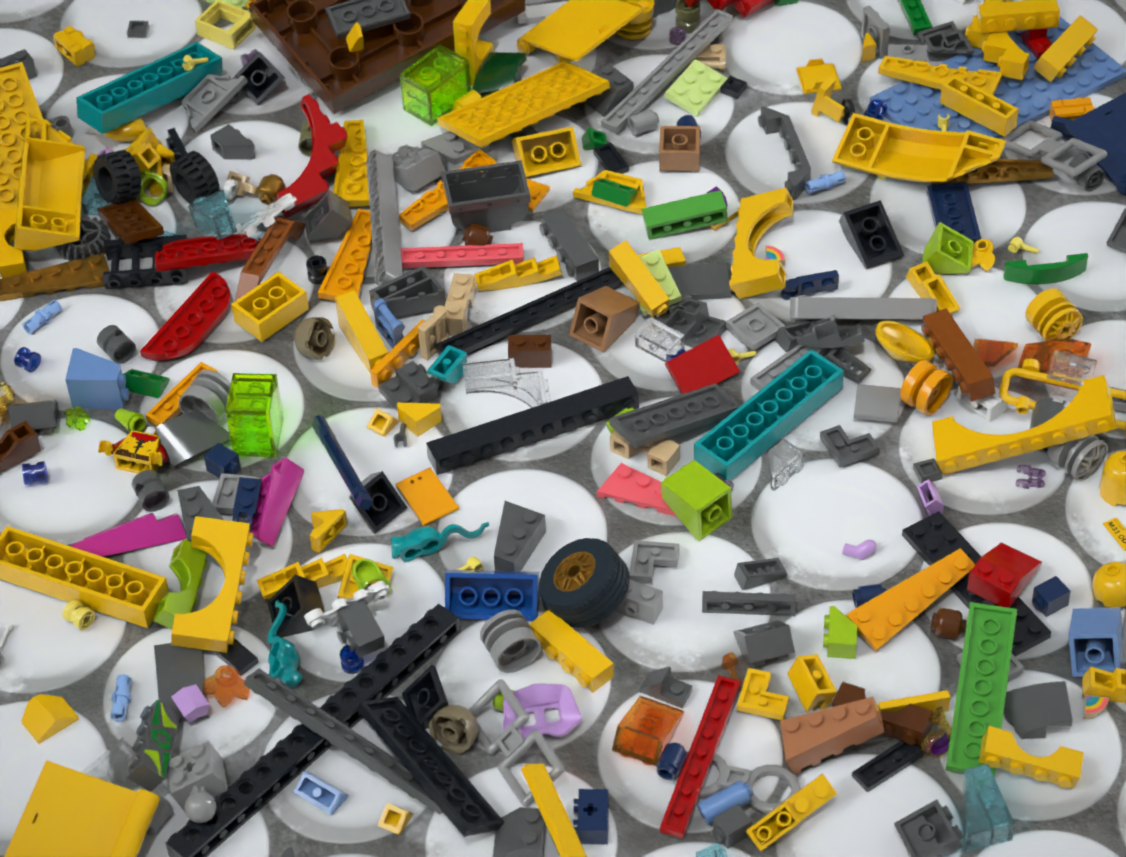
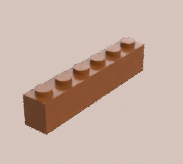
M947 308L924 315V325H921L924 337L929 338V343L932 349H936L938 358L940 360L943 359L946 370L951 371L954 382L959 383L962 394H966L971 402L996 394L993 375Z

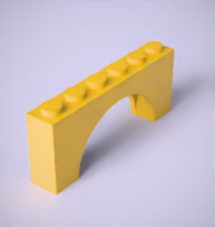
M786 187L741 198L740 207L738 208L739 218L738 222H736L737 235L734 237L735 250H733L734 260L733 265H731L732 277L729 280L730 289L732 292H735L738 299L784 289L786 286L787 273L779 259L762 260L755 257L756 246L762 235L778 221L793 215L794 201Z
M195 516L191 534V547L210 554L221 566L225 581L219 595L205 608L193 613H175L171 632V645L227 653L229 644L233 645L235 631L232 630V625H237L239 611L235 609L236 604L241 605L242 591H239L240 585L245 584L246 572L243 571L244 565L248 566L250 552L246 551L247 546L251 547L253 541V533H249V523Z

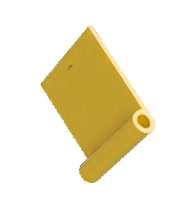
M569 0L517 39V48L521 53L530 54L536 48H540L565 58L579 61L638 16L643 10L640 7L619 0Z
M46 760L4 857H137L161 798L147 790L138 789L135 792Z

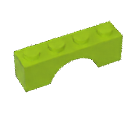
M183 539L174 548L169 568L176 574L179 580L180 592H169L158 603L153 620L171 630L175 613H191L192 608L195 606L198 599L196 592L203 581L201 574L208 562L205 560L207 552L192 548L191 542Z

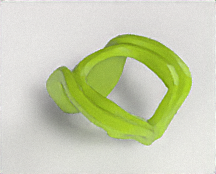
M150 170L141 172L142 184L139 198L150 206H156L167 197L168 183L162 176ZM152 179L163 188L162 195L157 199L149 197L144 193V190L151 184Z
M360 559L353 564L352 575L358 586V591L365 589L369 583L379 580L384 581L385 585H389L390 590L387 594L391 592L389 580L374 561Z

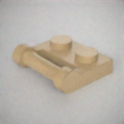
M709 44L687 65V68L696 59L712 69L726 71V44Z
M436 306L434 313L418 327L421 358L427 361L437 353L435 344L449 338V334L446 332L445 317L447 313L444 306Z

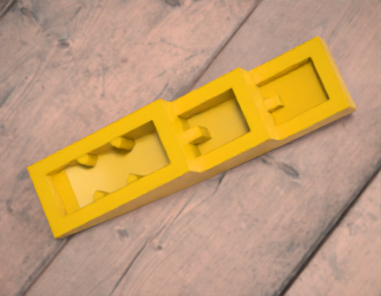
M557 255L540 262H537L534 257L515 264L512 259L474 275L478 290L488 291L526 286L563 275L560 261Z
M343 554L325 563L320 558L302 567L297 562L256 581L264 599H271L295 574L317 582L318 588L342 580L348 558L346 554Z

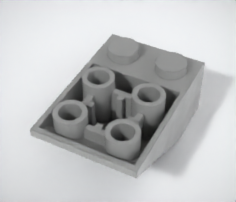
M403 145L398 148L397 152L387 154L393 158L395 182L407 190L416 191L440 177L441 172H445L438 151Z

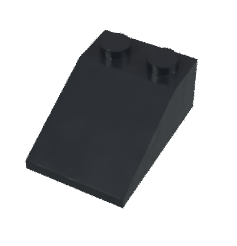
M881 200L843 212L839 219L840 226L846 240L865 269L904 257L902 248Z

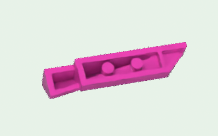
M286 457L272 465L271 472L261 478L262 486L256 518L253 520L252 529L249 531L268 546L274 545L304 474L303 468Z
M149 513L90 535L71 545L74 548L103 557L186 539V533L179 514L175 513L156 520L154 513Z

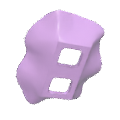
M532 684L512 692L526 713L533 712L535 714V725L522 726L519 729L525 738L533 730H539L542 735L550 734L554 737H561L569 733L582 720L573 693L566 685ZM505 698L503 701V731L517 718V715ZM556 708L560 719L555 722H547L544 711Z

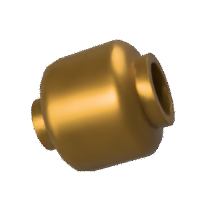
M270 174L261 179L256 192L263 204L270 205L276 202L277 194L284 190L286 186L281 177Z

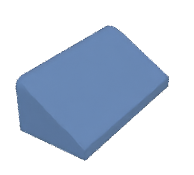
M307 771L303 772L293 793L330 815H333L349 796L347 793Z

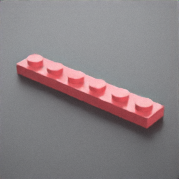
M523 243L401 248L402 269L419 268L422 266L427 268L496 265L512 259L515 264L523 262Z

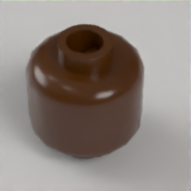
M472 223L470 226H466L462 241L465 242V245L485 246L492 243L493 236L490 235L489 227Z
M940 608L937 613H933L931 631H934L936 637L957 640L960 633H965L966 620L962 619L960 611Z

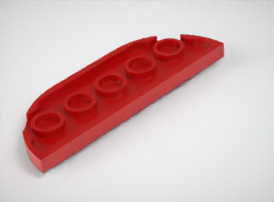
M221 234L173 241L165 244L160 252H156L155 269L156 271L165 272L176 268L186 269L198 265L207 266L213 263H227L235 260L245 261L251 257L261 238H258L257 241L245 234Z
M212 271L140 350L141 357L152 359L153 361L169 360L190 354L198 347L229 311L231 294L224 278Z

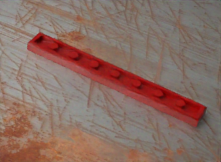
M718 675L661 822V833L684 838L740 690L741 681Z

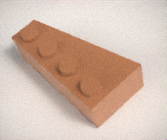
M874 697L780 721L785 759L794 775L801 773V769L809 765L813 767L822 763L821 759L832 754L836 756L842 753L846 747L852 744L857 746L884 733L881 712Z

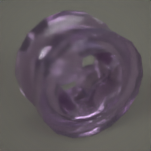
M674 27L669 31V41L673 45H680L686 39V30L682 27Z

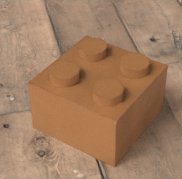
M660 126L659 171H699L700 126Z

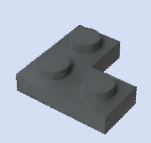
M840 425L820 432V439L839 467L869 458L880 452V447L870 433L850 440Z

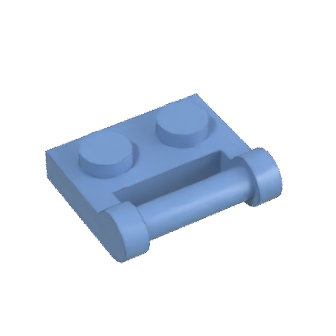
M380 298L373 305L376 329L393 349L404 338L402 332L405 326L388 309L386 301Z

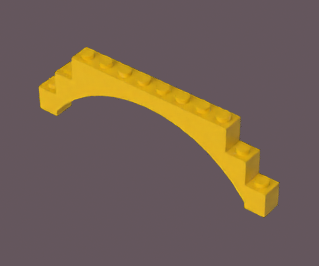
M984 0L983 4L1010 2L1011 0ZM977 13L976 16H973L971 25L967 26L965 37L968 38L971 46L981 48V52L984 53V61L998 63L1000 72L1003 73L1004 77L1023 80L1029 69L1030 53L1022 51L1009 37L1007 31L981 33L977 21Z

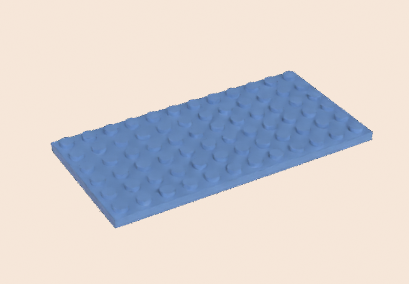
M1059 17V27L1048 28L1047 38L1053 44L1070 24L1062 17ZM1026 30L1007 31L1009 37L1022 51L1030 53L1029 69L1023 80L1003 76L994 96L1019 109L1017 128L1029 120L1037 122L1049 116L1051 101L1079 97L1085 98L1125 78L1126 69L1092 43L1090 47L1085 46L1086 50L1080 57L1075 56L1077 60L1070 68L1065 67L1067 70L1060 79L1056 77L1050 82L1033 69L1039 59L1035 57L1020 37V32ZM973 47L974 54L960 53L940 63L946 64L947 68L959 69V66L967 67V71L978 72V69L1000 72L998 63L984 61V53L981 52V48ZM902 81L870 97V104L893 124L942 131L937 126L938 115L940 114L941 118H947V114H949L950 121L947 132H966L968 130L998 139L1003 137L941 104V90Z

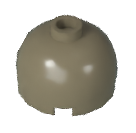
M313 317L303 320L298 325L294 340L297 350L303 356L321 360L324 355L325 357L330 355L335 341V335H331L330 328L333 329L330 321L324 317Z
M448 705L437 711L430 720L429 731L435 741L438 739L443 744L441 746L443 750L452 754H461L471 747L478 736V723L475 716L467 708L460 705Z

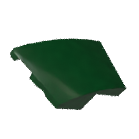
M490 52L477 73L472 90L478 93L490 92L492 94L521 81L519 68L527 60L526 53Z

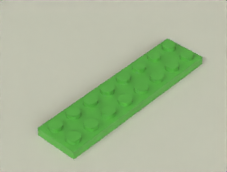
M970 602L946 771L995 779L996 768L988 767L986 764L978 761L982 738L987 728L991 726L1001 729L1017 609Z

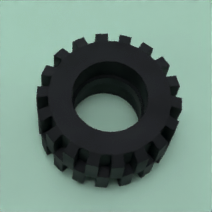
M119 150L97 157L94 166L95 184L98 192L107 203L115 204L132 200L139 196L142 184L141 173L135 158L130 152Z
M190 151L170 164L169 169L172 181L179 194L189 204L199 206L216 196L220 191L214 169L200 153Z

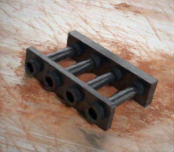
M187 235L158 236L155 239L139 240L135 244H125L121 239L105 240L104 248L107 261L111 260V271L103 272L105 289L187 284L186 269L176 268L165 272L156 271L155 269L156 252L163 250L165 244L187 239ZM152 257V268L140 269V258ZM132 259L131 270L119 271L120 260Z

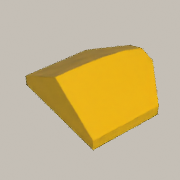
M39 694L28 701L21 722L36 742L40 744L79 720V716L62 697Z

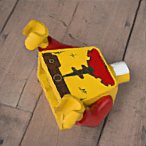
M147 427L144 433L131 431L127 437L115 444L105 440L99 442L98 453L104 452L106 456L113 455L116 469L137 474L145 470L157 472L158 466H162V464L168 461L167 452L161 444V440L154 427Z

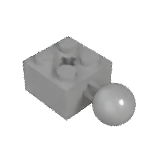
M208 740L169 760L167 775L171 796L191 821L205 823L212 819L216 812L214 797L228 791L223 758Z

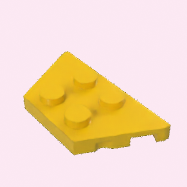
M604 170L595 178L586 181V186L580 190L578 188L573 190L574 198L641 215L642 209L647 208L642 179ZM601 178L638 190L636 196L627 207L591 195L594 181Z

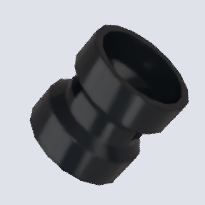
M319 255L312 256L306 261L308 280L312 284H322L328 272L326 259Z

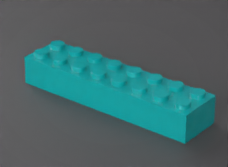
M198 42L190 44L76 97L77 117L100 133H107L190 93L208 74L222 76V57ZM186 55L191 56L192 59L208 58V62L195 64L194 68L190 71H186L182 65L185 63L183 58Z
M810 349L695 442L694 460L724 483H729L843 388L844 370Z

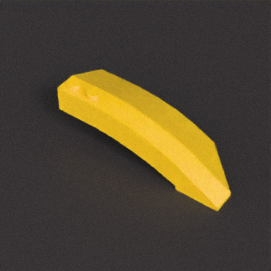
M853 113L834 154L832 163L876 175L908 181L947 182L999 160L1006 141L968 130L966 132H945L907 127Z
M26 118L14 248L21 250H41L79 241L81 195L86 148L81 144L76 145L71 142L72 138L61 130L56 131L52 128V123L44 119Z

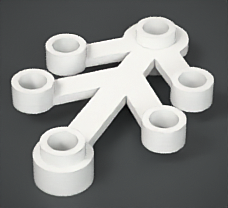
M288 193L278 199L277 202L270 204L266 211H257L249 217L251 221L242 226L239 222H235L228 226L225 231L227 234H244L242 231L244 230L247 236L250 237L258 231L257 226L260 223L268 227L276 221L274 217L283 209L285 211L292 209L297 199L291 193Z
M379 581L368 587L367 590L361 589L353 594L354 598H341L331 604L333 609L323 613L321 608H317L305 614L304 618L312 628L323 625L325 623L324 619L329 617L328 620L331 626H336L339 609L362 599L365 600L366 604L373 599L379 601L388 595L387 592L390 590V587L385 585L384 581Z

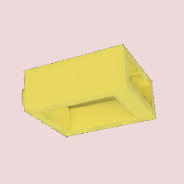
M216 0L195 20L198 36L231 49H235L256 29L249 11L220 0ZM220 18L234 23L228 31L213 26Z

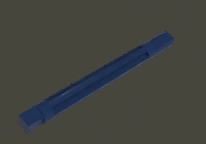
M315 416L312 427L351 492L358 508L369 510L373 501L357 476L324 416Z

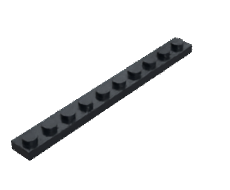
M608 267L435 344L436 351L440 355L450 345L468 354L577 305L578 298L604 286L613 289L622 285L623 282Z

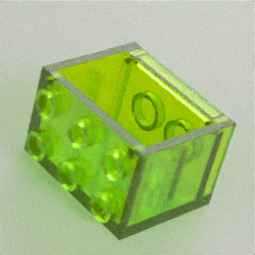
M440 44L400 73L403 110L430 126L438 122V117L453 111V102L471 91L469 60Z
M233 373L225 411L232 451L241 457H277L284 419L277 374Z

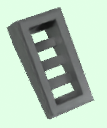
M813 320L780 327L775 341L785 352H789L799 345L796 338L804 336V331L810 327Z
M843 347L833 348L825 357L844 370V377L858 384L872 370ZM858 370L862 371L859 375L856 374Z
M779 558L737 563L734 577L740 588L746 590L787 577L788 573Z

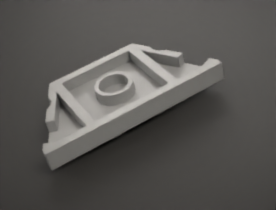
M208 74L182 100L193 130L198 133L248 82L244 76L236 79L231 78L230 75L217 76Z
M450 131L421 141V148L438 151L440 158H444L454 165L464 162L479 149L485 153L490 152V144L486 147H479Z

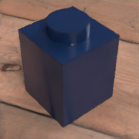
M217 443L204 455L206 470L219 478L221 473L236 475L241 469L238 454L220 443Z
M1055 576L1034 587L1033 606L1036 610L1041 611L1045 617H1048L1068 606L1071 591Z

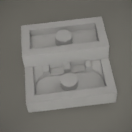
M858 384L854 418L897 422L901 388Z

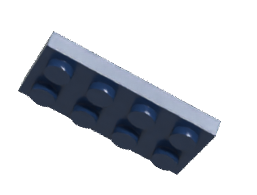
M967 182L927 185L926 192L935 228L941 222L971 239L974 243L980 240L981 235Z

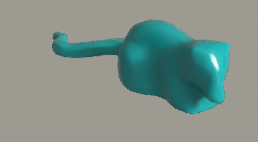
M489 522L482 523L480 528L475 531H468L460 525L451 524L440 533L433 527L422 526L404 536L391 537L392 558L396 559L400 555L404 562H409L421 555H432L443 547L450 534L459 533L466 538H477L489 526Z
M277 600L275 601V607L279 608V614L272 624L267 637L268 643L272 644L268 656V663L270 665L269 675L281 680L286 686L295 689L303 678L297 671L299 653L292 642L276 636L287 610L285 604Z

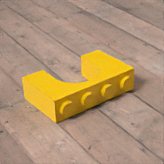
M468 0L453 21L457 82L473 86L482 63L490 52H494L493 43L477 39L483 24L491 14L490 0Z

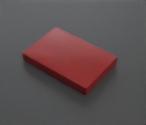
M720 335L699 344L665 363L681 394L715 383L719 384L740 372Z

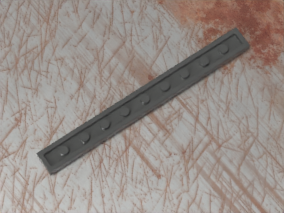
M260 668L246 677L244 685L254 693L259 694L271 702L273 706L280 708L293 719L298 720L311 731L319 734L332 745L349 754L350 757L357 759L371 771L378 773L391 784L408 793L410 797L426 805L430 810L439 815L443 812L402 762Z

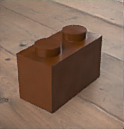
M508 335L509 368H552L551 335Z

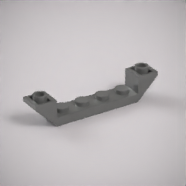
M761 107V115L758 116L759 126L763 127L765 134L779 132L780 137L784 138L785 150H789L790 162L795 165V171L788 172L785 187L792 199L797 200L805 190V186H807L805 182L811 179L810 164L790 117L768 107Z

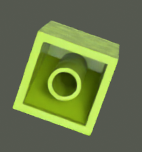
M693 460L687 465L682 466L680 470L666 477L661 482L662 499L698 541H701L732 519L731 487L697 461Z

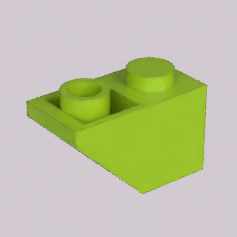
M830 606L829 615H824V629H828V634L824 633L823 648H828L827 657L855 659L857 625L835 606Z

